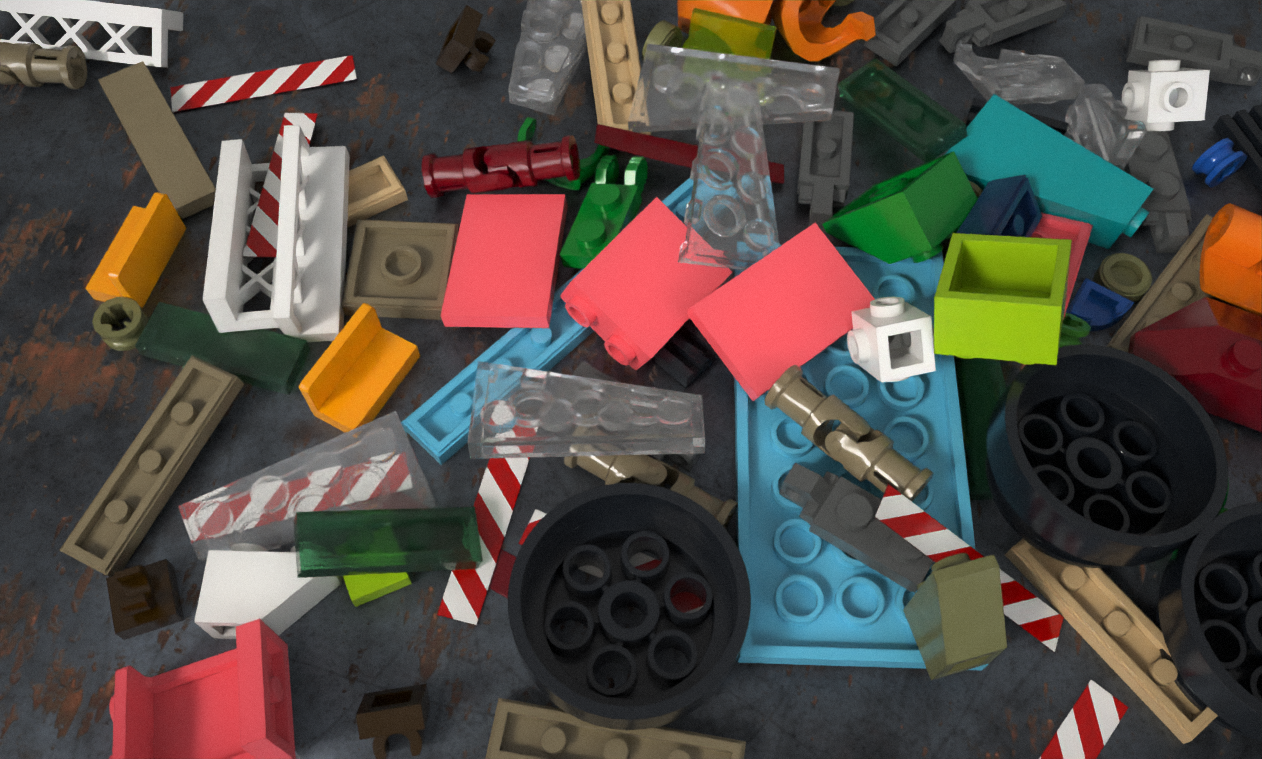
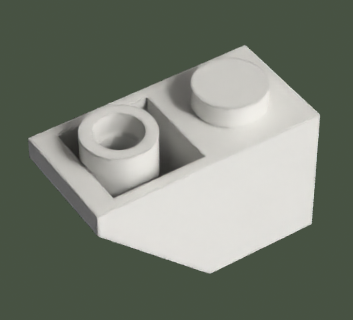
M248 543L234 544L231 547V551L209 550L194 622L213 638L236 639V626L261 619L279 636L342 584L343 575L341 569L330 553H327L323 548L311 545L293 546L290 552H268L265 547Z

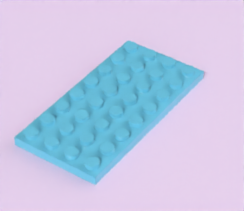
M734 244L733 278L781 245ZM835 247L875 299L882 297L904 298L905 302L930 315L934 328V296L944 265L942 251L919 263H914L910 257L888 264L856 247ZM846 334L800 367L803 370L802 377L827 397L833 394L863 417L871 428L879 430L893 440V449L917 468L922 470L927 467L934 473L913 503L975 549L954 356L934 354L936 371L910 376L902 381L881 383L853 362L849 353ZM734 377L736 502L738 503L736 508V546L740 551L747 570L751 594L749 624L738 656V663L926 669L903 611L915 593L913 591L910 592L810 532L809 528L811 525L799 516L803 508L779 494L784 479L795 463L822 477L826 471L837 475L839 478L842 476L881 500L884 493L868 480L860 482L844 469L843 464L829 457L801 434L802 427L779 408L771 410L767 407L764 400L769 391L755 401H752ZM834 420L832 431H835L841 424L839 420ZM930 567L929 571L927 572V574H926V576H925V578H924L923 581H925V580L927 579V577L931 574V572H932L931 567ZM988 664L975 667L969 670L982 671L986 666H988Z

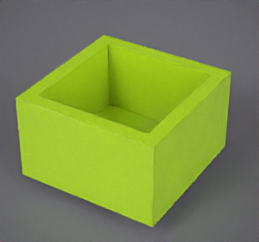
M952 233L934 296V354L957 356L963 359L983 358L1015 361L1026 365H1057L1067 297L1072 240Z

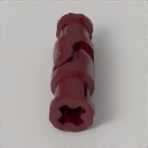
M573 135L564 136L562 141L534 145L531 140H525L510 144L466 148L464 153L459 155L438 157L436 153L427 154L422 159V176L427 194L431 198H438L443 196L444 192L469 189L471 193H481L508 189L510 187L537 186L539 180L567 177L569 181H575L580 178V159L576 140Z

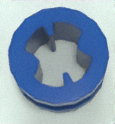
M1229 138L1222 139L1207 149L1192 166V170L1197 175L1202 173L1206 175L1205 183L1210 188L1228 179L1247 159V155L1243 151L1234 152L1232 150L1234 143Z

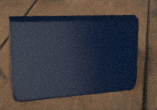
M1026 175L990 181L957 233L1031 237L1042 215Z

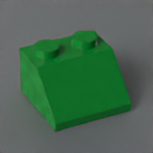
M953 151L872 185L822 225L827 234L888 264L910 257L914 263H919L943 250L941 242L951 238L952 233H957L978 198Z

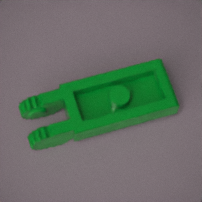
M614 155L602 156L596 167L595 183H591L560 252L564 267L584 269L636 217L642 203L641 194L648 174L646 158L631 157L630 163L625 170L624 185L615 184L619 174L617 157Z

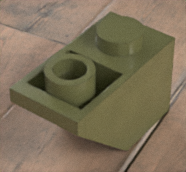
M967 553L946 557L931 566V574L925 581L916 586L917 592L903 609L931 680L989 664L1007 648L1000 569L994 554L975 560H970Z

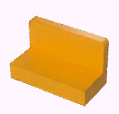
M155 192L146 208L132 207L85 288L94 300L106 302L116 297H128L135 300L143 309L187 229L167 194Z
M363 303L300 382L299 389L315 417L359 440L420 358L418 346L382 328L375 308L367 303Z

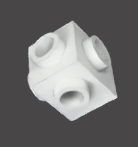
M1150 60L1148 70H1129L1128 83L1125 84L1122 91V106L1125 110V119L1143 122V130L1171 131L1174 130L1175 122L1205 120L1210 70L1180 68L1181 60Z
M901 297L878 298L870 302V308L851 311L853 330L848 331L847 334L850 356L854 363L858 364L881 383L902 381L910 376L936 371L934 328L930 315L905 302L904 298Z

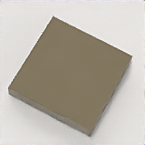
M358 219L341 304L345 316H353L363 303H367L375 308L378 317L442 320L440 315L458 237L459 224Z

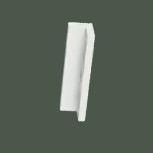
M0 0V11L10 12L22 26L10 40L0 39V42L12 44L31 43L25 42L31 37L35 44H39L43 49L62 50L75 41L82 49L85 59L128 64L144 61L146 66L168 68V30L183 31V12L87 0ZM24 13L34 14L35 16L29 20ZM50 16L55 17L67 31L55 45H51L38 30ZM70 19H78L80 21L74 25ZM95 21L100 22L112 36L100 50H95L82 35ZM114 24H123L125 26L119 31ZM139 27L152 28V56L139 55L127 40ZM120 46L125 53H118L113 51Z
M300 125L284 126L273 319L290 343L333 341L344 328V312L341 304L346 276L350 156L346 146L310 147Z
M242 139L226 140L221 143L203 291V302L219 333L279 328L273 319L276 258L274 257V261L260 273L255 274L247 268V264L255 257H242L261 195L255 191V182L265 181L270 163L252 164ZM262 291L271 298L270 310L243 312V305L258 292Z

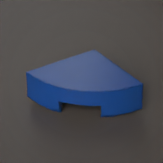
M1085 278L1066 312L1086 321L1091 327V332L1100 331L1117 324L1127 314L1134 302Z

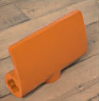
M1228 203L1213 217L1205 234L1200 260V288L1209 295L1261 317L1262 216Z

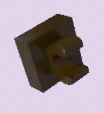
M468 5L464 7L448 30L436 65L450 73L454 72L462 60L467 67L474 71L480 72L488 63L489 57L480 53L477 49L487 54L496 40L487 32L477 31L483 14Z
M167 559L145 566L139 564L114 573V576L106 578L114 631L123 640L184 620L175 568Z
M427 683L364 694L356 713L359 739L374 738L373 753L376 759H387L389 754L388 737L393 734L405 735L410 741L412 756L420 755L424 742L423 729L426 727L430 710Z

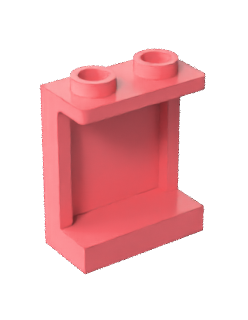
M656 197L569 283L560 297L566 303L565 308L568 314L578 324L587 328L590 326L605 341V349L613 359L622 365H630L634 370H638L689 319L686 313L690 307L714 292L731 275L732 271Z
M257 619L236 626V649L153 677L142 675L130 665L117 669L115 671L114 695L109 703L110 716L113 721V748L109 759H296L288 644L261 619Z

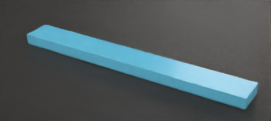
M698 170L662 202L700 239L737 206L739 195L708 171ZM583 269L555 291L549 328H512L402 421L405 431L440 465L444 464L594 332L590 326L588 328L581 326L568 314L565 308L566 303L560 297L569 283Z

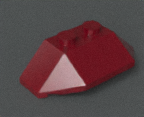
M1204 297L1143 328L1130 337L1128 353L1149 361L1174 377L1198 400L1207 413L1262 432L1261 316Z

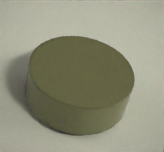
M666 20L657 23L645 41L642 50L643 63L657 71L666 69L673 62L682 43L681 29Z
M1115 253L1107 256L1094 273L1093 282L1133 301L1135 304L1141 300L1150 288L1152 275L1148 266L1136 256L1127 253Z

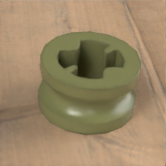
M116 297L107 300L98 307L92 321L95 331L102 337L103 341L110 348L117 351H129L137 348L146 341L151 330L150 320L135 300L128 297ZM126 317L131 319L130 323L124 322L126 326L124 329L114 330V325L121 326L118 322L119 320Z

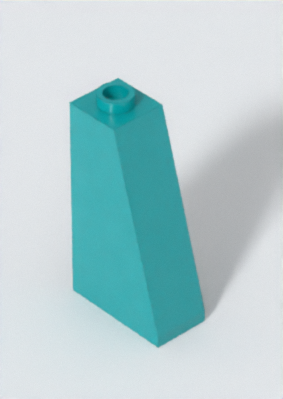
M993 94L946 153L955 152L968 180L978 185L982 190L992 180L1026 175L1041 213L1093 225L1088 243L1110 249L1121 233L1131 238L1150 213L1141 206L1153 191V188Z

